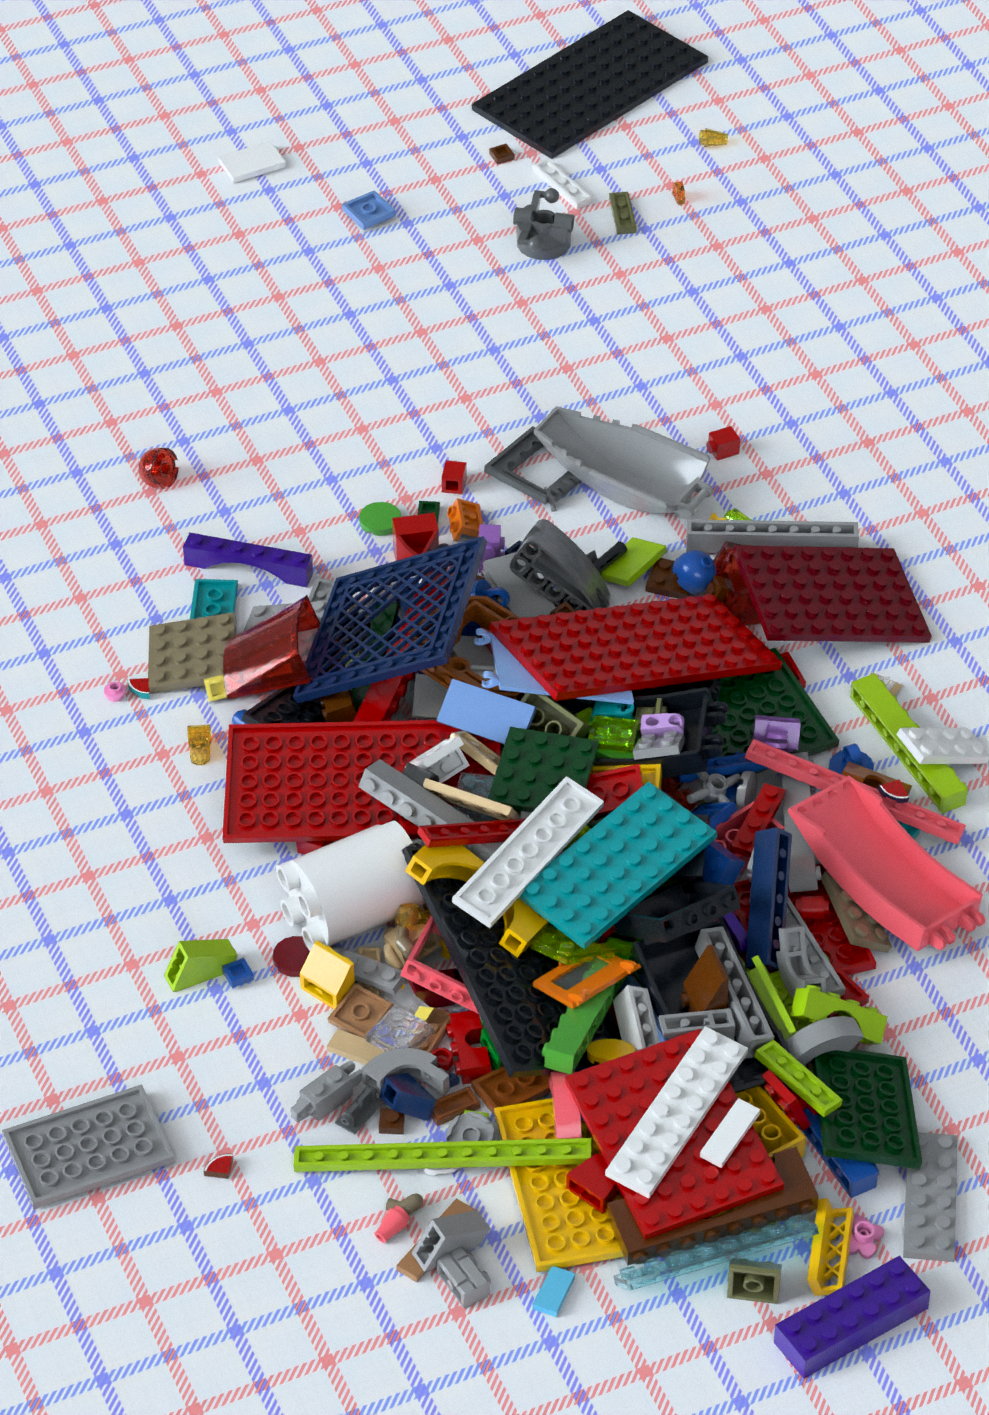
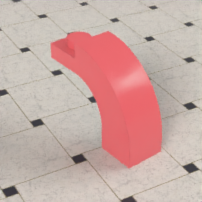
M560 1071L550 1072L549 1087L553 1098L556 1139L581 1138L580 1111L565 1083V1076L570 1074Z

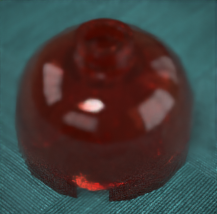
M158 447L151 448L142 455L138 471L140 478L146 485L155 489H164L166 486L171 487L174 484L179 471V467H175V460L178 461L174 451L169 448Z

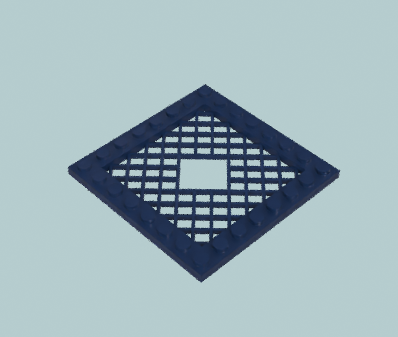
M484 536L336 578L295 689L294 700L297 703L311 701L315 698L330 696L341 691H348L352 688L367 686L371 683L386 681L390 678L404 676L408 673L423 671L427 668L442 666L448 663L488 543ZM452 566V567H451L449 570H447L446 572L444 571L447 567ZM434 571L428 577L425 576L427 573ZM440 573L442 574L436 581H432ZM410 577H414L410 582H407ZM446 578L449 579L445 584L439 586ZM420 579H423V581H422L420 584H418L416 587L413 586V585L416 584ZM392 582H396L393 586L389 587ZM428 583L430 584V586L427 587L423 592L420 591ZM402 584L405 585V586H404L403 588H401L398 592L395 591V590H396L397 588H399ZM378 587L372 593L370 592L373 588ZM384 589L387 590L380 597H377V595ZM411 589V591L407 595H405L404 597L401 596L407 590ZM433 589H437L432 595L427 596ZM360 592L354 598L352 597L355 593ZM416 593L418 594V596L414 598L411 602L408 601ZM441 593L444 594L440 599L434 601ZM390 594H393V596L389 598L386 602L383 601ZM368 595L363 601L358 602L363 596ZM372 599L375 600L368 607H365V605L369 603ZM397 599H400L413 609L412 612L382 637L366 626ZM425 599L419 606H415L420 600ZM429 603L432 604L427 610L422 611ZM354 604L357 605L351 611L347 612V610ZM378 604H381V606H380L378 609H376L374 612L371 611V610L374 609ZM436 608L439 609L435 614L429 616ZM360 609L363 610L356 617H353V615L357 613ZM419 613L420 615L411 622L410 620ZM369 614V616L365 620H363L362 622L359 621L365 615ZM426 618L427 620L418 627L417 624ZM348 619L351 620L348 624L342 627V624H344ZM407 623L408 626L399 632L398 630ZM433 623L434 625L425 632L424 629ZM357 624V626L352 631L348 632V630L352 626ZM414 628L415 630L406 637L405 635ZM361 629H364V631L360 633L357 637L354 636ZM395 633L396 636L387 642L386 640ZM419 633L422 634L416 641H414V642L411 641V640L414 639ZM368 634L371 635V636H369L365 641L361 642V640H362L366 635H368ZM346 635L339 642H336L340 636ZM351 638L352 641L345 647H343L342 645L345 644ZM376 638L377 641L373 645L368 647L367 645L370 644ZM426 638L429 639L423 646H421V647L418 646V645L421 644ZM403 639L396 647L393 646L398 640ZM356 644L359 645V646L356 647L352 652H349V650H350L353 646H355ZM381 644H384L377 652L374 651ZM406 644H410V646H408L403 652L399 651ZM337 649H340V651H339L336 655H334L333 657H331V655H332ZM362 649H365V651H364L360 656H358V657L355 656V655H357ZM388 649L391 650V651L388 652L384 657H381V655H382L385 651H387ZM346 654L347 656L338 663L337 660ZM369 654H372V656L369 659H367L365 662H362L364 658H366ZM351 659L354 660V661H352L348 666L344 667V665H345L349 660H351ZM334 664L335 666L326 673V669Z

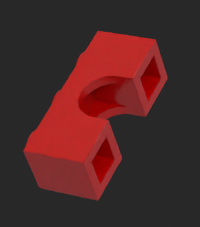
M472 1010L451 1013L450 1024H446L448 1038L453 1039V1042L450 1043L452 1055L457 1057V1061H454L455 1072L457 1076L461 1075L463 1085L470 1084L471 1081L491 1072L487 1046L471 1047V1045L480 1043L482 1031L480 1016Z

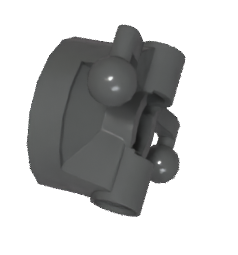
M549 188L546 191L535 190L531 204L524 208H515L513 224L516 225L517 247L527 257L537 260H550L562 256L571 246L574 215L557 212L555 214L550 210H539L541 198H545L548 203L558 201L559 192L554 188Z

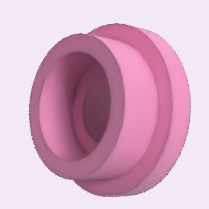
M110 682L105 686L104 694L112 702L121 701L126 694V686L121 682Z

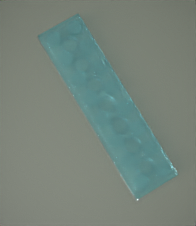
M791 1217L785 1221V1224L779 1226L768 1224L761 1228L762 1231L756 1233L745 1231L733 1240H729V1238L718 1239L714 1242L715 1245L695 1246L691 1249L690 1253L683 1255L682 1252L672 1253L667 1256L668 1259L660 1262L658 1259L649 1260L644 1263L643 1267L637 1269L634 1266L620 1269V1274L613 1275L615 1285L628 1291L819 1234L817 1224L809 1222L807 1219Z

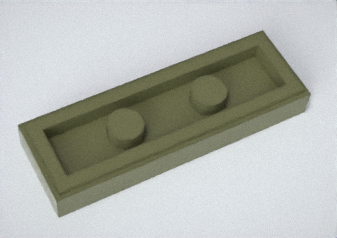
M609 193L617 235L636 233L637 227L629 193Z

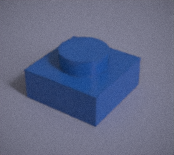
M244 958L222 966L223 973L232 988L254 980L253 972Z

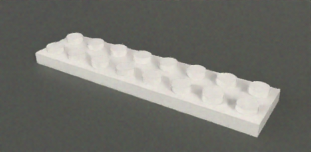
M566 776L453 896L452 903L491 928L521 896L526 886L534 881L545 867L560 854L603 807L604 801Z
M705 1026L605 1171V1176L650 1198L747 1055L748 1048Z

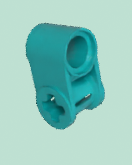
M595 701L590 721L598 728L631 729L635 725V717L632 714L634 704Z

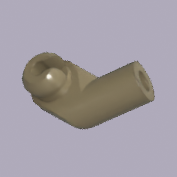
M400 927L395 944L397 949L403 952L404 957L407 959L415 943L409 938V929Z
M415 1193L402 1201L389 1198L386 1203V1210L399 1206L410 1215L422 1206L423 1197Z

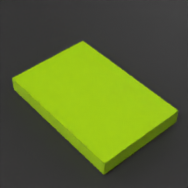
M632 537L625 544L627 552L602 572L601 577L605 581L629 587L667 552L666 545Z

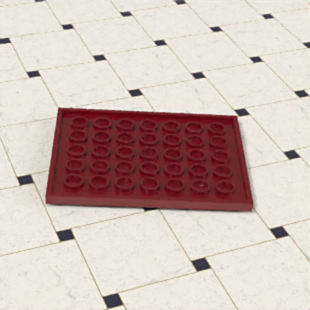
M735 545L734 556L767 641L929 643L932 635L894 548Z

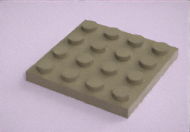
M234 612L149 626L148 678L150 694L205 685L204 679L236 671V616Z

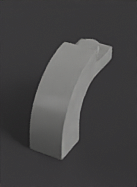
M804 926L779 928L780 951H776L777 964L784 986L790 996L794 999L796 989L806 988L807 985L820 987L821 992L826 993V978L814 974L807 960Z
M838 1016L814 1022L793 1034L785 1042L791 1055L805 1066L813 1058L828 1051L839 1050L849 1052L864 1035L854 1018Z
M413 1048L389 1050L377 1055L362 1068L363 1084L367 1087H375L379 1095L386 1076L409 1073L415 1080L423 1082L442 1096L450 1090L449 1075L444 1069L437 1068V1057L423 1050Z

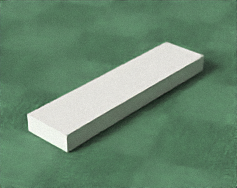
M549 159L532 165V171L550 187L556 189L575 209L582 208L593 202L592 196Z

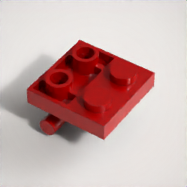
M770 1070L766 1071L762 1075L766 1083L763 1086L766 1092L773 1098L772 1100L777 1106L786 1112L785 1115L794 1125L797 1124L803 1131L806 1130L811 1124L803 1110L807 1107L814 1115H817L818 1112L788 1087L792 1091L790 1092Z

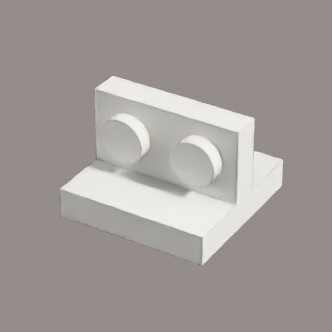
M460 737L445 739L409 762L438 775L439 783H443L470 766L459 748L464 745Z

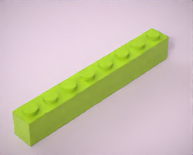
M875 673L853 681L851 683L850 698L939 811L943 814L966 805L968 789L966 784L961 782L956 776L954 769L949 767L948 764H919L897 736L900 728L920 727L912 721L907 710L900 706L895 695L888 691L885 683L882 680L880 681Z

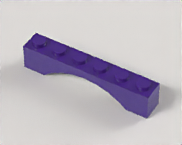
M190 532L183 545L184 565L206 569L221 563L247 564L268 571L286 584L308 587L313 575L312 554Z

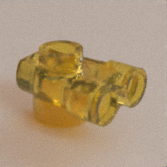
M401 904L399 906V914L395 916V924L406 927L409 931L415 930L416 925L427 923L431 913L429 910L423 911L417 904Z

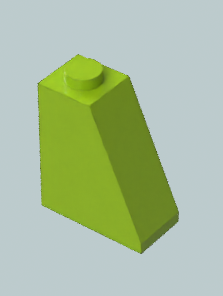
M229 939L179 941L164 977L173 992H178L224 975L223 965L236 961V950Z

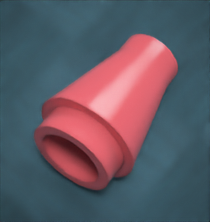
M395 1206L393 1209L390 1208L374 1235L382 1243H386L390 1238L408 1226L410 1216L399 1206Z

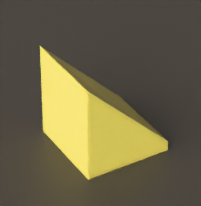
M424 1006L418 1008L413 1016L418 1027L426 1021L434 1008Z

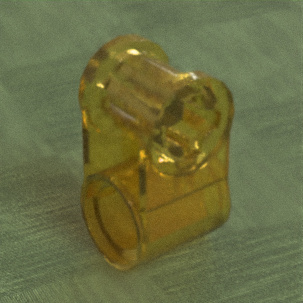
M210 724L187 726L191 762L195 765H205L211 758L210 744L212 740Z

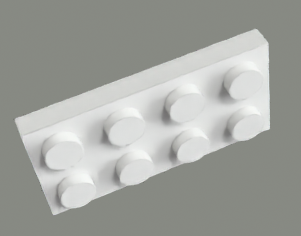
M965 727L900 728L897 733L899 739L919 764H987L989 761V754L985 747L979 743L973 732Z

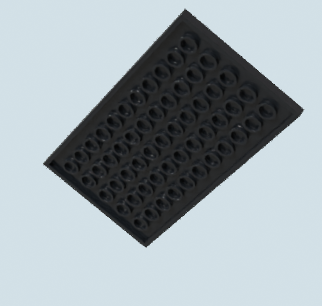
M627 10L472 103V111L550 159H553L708 63V56Z
M423 846L405 847L403 854L407 865ZM438 878L422 885L414 879L509 1078L551 1075L550 1072H559L544 1067L545 1057L542 1056L544 1044L550 1042L553 1029L558 1028L562 1013L566 1014L567 1006L533 987V981L558 967L559 961L556 960V957L566 950L571 953V958L579 954L577 946L567 935L549 922L545 930L517 958L499 944L505 932L503 916L489 928L452 903L453 896L466 883L465 881L453 878ZM584 962L553 981V983L568 990L583 981L585 973L589 972ZM609 1010L591 1042L601 1039L622 1040ZM586 1049L575 1072L596 1066L600 1062L594 1061V1064L587 1059Z

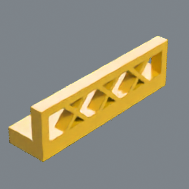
M828 1198L818 1199L807 1282L815 1296L829 1295L844 1287L848 1266L854 1210L853 1207L833 1209ZM846 1216V1220L839 1226L834 1224L835 1217ZM841 1235L843 1241L834 1247L831 1244L832 1240ZM838 1255L841 1258L840 1262L831 1267L829 1261ZM834 1275L838 1278L837 1285L826 1286V1282Z

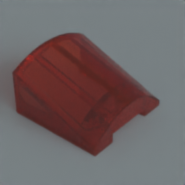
M307 595L227 641L223 655V677L228 699L310 683L311 678L298 650V632L317 629L320 627V622Z

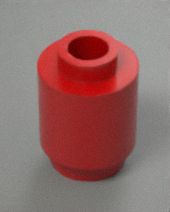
M801 896V899H795L796 910L803 920L824 919V915H829V901L824 900V896Z

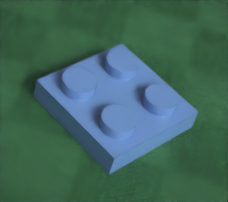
M375 190L342 204V210L363 230L396 216V210Z

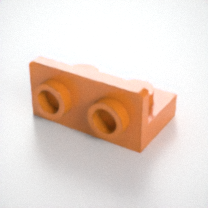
M457 498L447 511L453 541H458L462 534L478 538L479 524H483L480 504Z

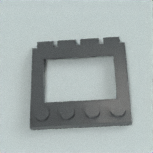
M532 426L488 462L484 467V472L544 505L547 503L554 505L581 481L567 471L545 490L512 472L542 446L545 447L534 434L536 427Z

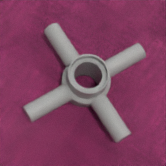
M707 772L696 773L703 782L702 789L687 795V801L690 804L701 799L708 803H717L718 801L730 802L725 795L726 788L741 782V776L735 774L725 778L716 773L710 776Z

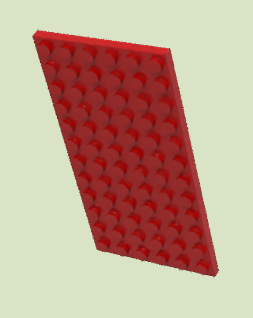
M711 594L697 597L688 596L681 599H668L665 601H651L641 604L633 603L632 605L625 606L616 605L609 608H595L584 611L577 610L576 612L568 613L559 612L552 615L521 617L512 620L503 619L490 622L489 631L555 701L781 670L783 663L727 607Z
M436 720L229 724L223 843L338 841L372 826L383 825L391 821L399 823L411 840L421 839L417 833L419 829L417 825L359 788V783L365 769L379 759L402 773L407 763L445 739H449L452 733L462 730L438 723ZM471 734L501 757L500 743ZM462 751L470 766L447 779L442 784L487 799L495 775ZM446 802L475 822L499 820Z

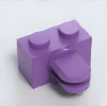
M755 715L752 741L755 739L785 752H793V749L798 750L800 719Z

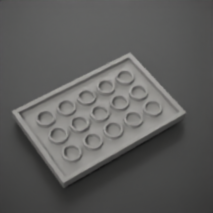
M142 1084L2 1130L4 1140L33 1209L175 1162L174 1153Z

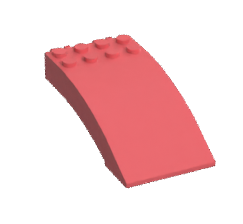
M851 776L841 779L788 809L789 815L813 853L840 887L874 920L916 951H920L928 945L942 950L947 946L946 944L955 942L956 937L952 932L954 929L960 926L964 930L972 932L975 930L976 925L980 927L985 924L984 914L979 911L983 894L949 871L925 851L898 823L883 804V799Z

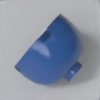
M690 550L675 560L673 563V574H677L679 578L677 582L685 591L697 594L707 590L708 584L711 583L714 575H716V566L712 558L705 552Z

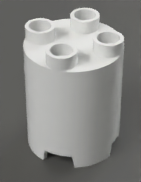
M391 821L383 825L372 826L276 866L279 882L286 892L289 891L290 897L280 902L283 915L290 926L298 923L302 924L303 940L309 951H311L316 941L332 946L414 911L416 907L425 904L414 878L405 872L408 865L402 851L405 847H410L413 842L399 823Z

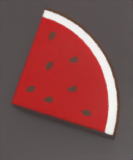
M233 1154L219 1155L210 1160L204 1168V1176L229 1179Z

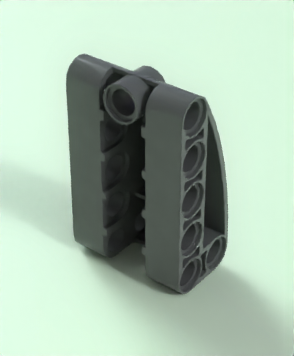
M546 519L537 521L525 536L519 550L511 560V571L557 606L566 601L575 611L607 608L610 605L611 594L600 573L586 554L553 523ZM517 560H523L526 563V565H520L517 562ZM534 573H541L544 578H537ZM552 586H558L561 591H555ZM570 599H576L579 604L571 603Z

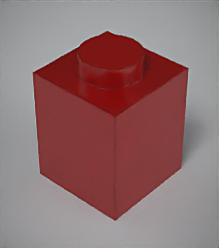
M732 426L709 432L708 442L706 443L707 450L717 461L738 455L740 452V438Z
M446 460L442 473V492L462 495L467 479V462Z

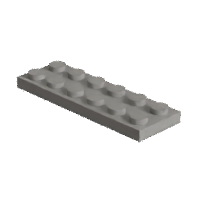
M918 1132L923 1163L920 1170L906 1168L903 1258L954 1262L958 1135Z

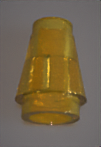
M708 128L700 130V145L710 147L727 144V133Z

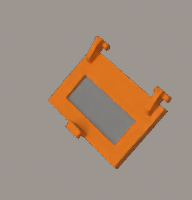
M594 944L572 958L571 953L567 950L558 955L556 960L559 961V966L533 981V987L574 1009L641 968V965L634 961L623 960Z

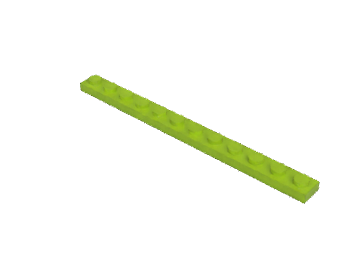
M567 1138L295 1146L293 1167L294 1172L574 1165L581 1164L592 1156V1139Z

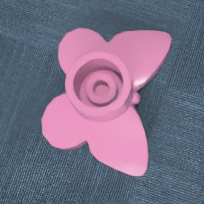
M854 1214L849 1255L859 1252L864 1259H870L875 1254L876 1246L874 1241L883 1237L884 1228L880 1225L871 1224L866 1218Z

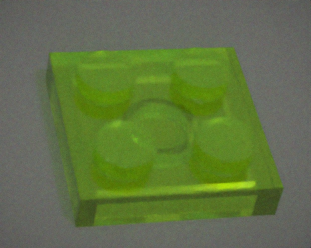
M594 715L588 739L598 740L600 743L599 750L633 753L639 729V720Z

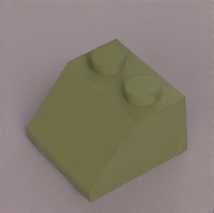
M731 1258L727 1298L778 1304L782 1264Z

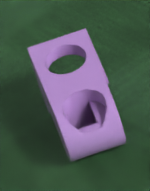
M676 713L642 715L641 734L642 736L655 734L656 737L663 736L664 733L669 731H677L678 734L684 733L685 719Z

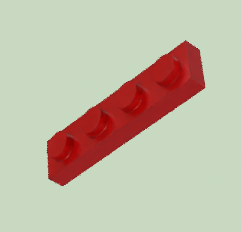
M767 783L763 784L731 844V852L751 857L755 842V831L769 828L785 797L786 789Z

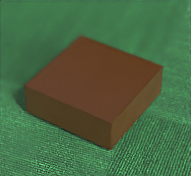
M507 144L489 148V154L497 164L515 160V154Z

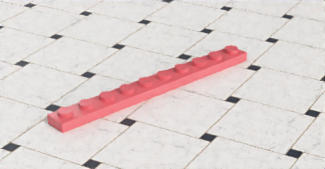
M755 739L751 742L745 755V759L812 785L820 790L846 777ZM861 783L883 799V804L896 820L958 845L965 830V824L911 802L897 803L896 800L883 797L878 789Z

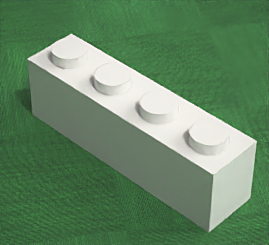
M627 985L613 1000L622 1041L632 1044L635 1051L660 1043V1038L648 988Z

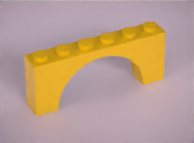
M425 844L412 857L405 872L422 885L438 878H453L467 882L485 862L463 845L428 848ZM518 898L502 915L505 923V932L499 944L518 958L545 930L549 922Z

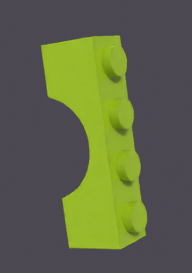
M807 985L806 988L796 989L790 1017L809 1024L826 1019L832 1012L839 1016L852 1017L864 1035L859 1042L866 1045L882 1044L888 1016L880 1014L879 1009L861 1007L858 1001L842 1000L839 994L832 992L823 993L820 987L814 985Z

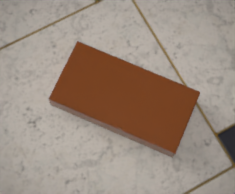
M470 1086L437 1099L431 1118L439 1126L453 1120L458 1115L464 1114V1110L475 1111L480 1109L481 1103Z

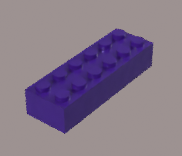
M899 1255L775 1324L774 1344L799 1374L806 1378L927 1310L931 1291Z

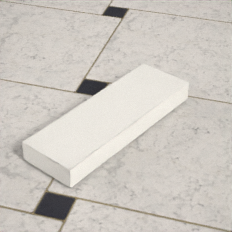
M738 1098L700 1151V1157L722 1168L759 1116L760 1109Z

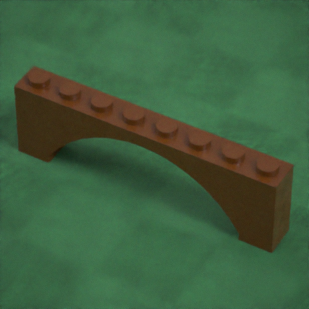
M797 1147L773 1153L772 1162L784 1182L783 1190L747 1202L727 1214L709 1219H701L647 1240L644 1239L624 1198L608 1202L607 1217L627 1266L642 1264L655 1257H666L675 1251L689 1250L705 1242L713 1243L725 1236H736L745 1230L759 1229L775 1221L782 1222L795 1215H805L817 1209L819 1196Z

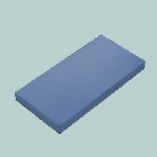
M452 679L436 721L505 745L510 727L529 729L537 708L533 705Z

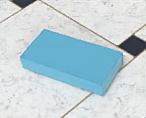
M556 1266L551 1267L533 1302V1310L557 1317L575 1280V1273Z

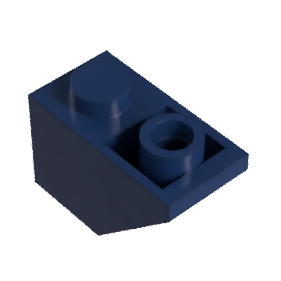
M409 1073L386 1076L379 1096L393 1111L425 1121L431 1120L437 1099Z

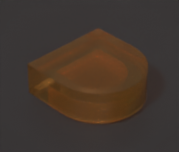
M682 181L674 182L672 194L678 205L685 204L684 185Z

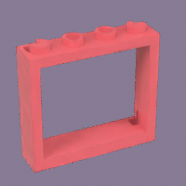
M431 915L412 949L400 976L478 1013L464 983L416 961L431 932L441 936Z

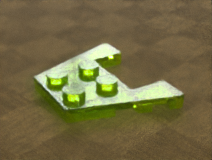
M551 923L536 935L531 942V949L565 965L593 961L594 956H601L605 959L614 958V953L622 952L623 956L631 955L632 951L631 945L616 938L600 945L593 942L586 949H583Z

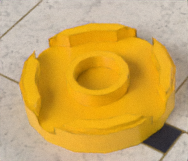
M618 1039L596 1040L587 1047V1059L593 1064L594 1061L601 1064L635 1052V1048L632 1044Z

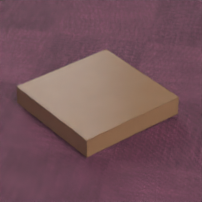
M354 983L327 1019L328 1023L343 1031L371 1040L395 1007L388 1000Z

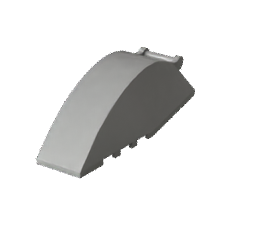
M556 406L534 429L535 436L570 473L599 494L627 508L648 513H678L685 518H691L699 504L713 493L712 486L701 481L710 461L708 454L640 425L632 424V427L620 425L619 420L613 419L612 423L601 421L600 416L594 415L593 418L581 416L579 411ZM693 492H698L688 505L684 503Z

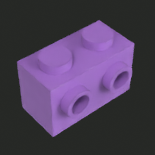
M479 524V537L484 536L488 542L479 567V573L484 570L483 561L505 555V552H501V550L505 549V537H501V525Z

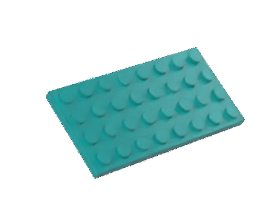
M648 781L549 863L534 881L526 886L519 899L583 949H586L717 838V831Z

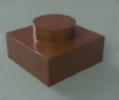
M714 575L706 590V594L714 595L721 603L729 590L722 576Z
M381 1108L379 1134L403 1135L405 1114L393 1111L392 1109Z

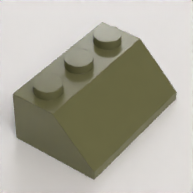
M525 693L521 699V702L537 708L529 730L585 738L592 727L549 695Z

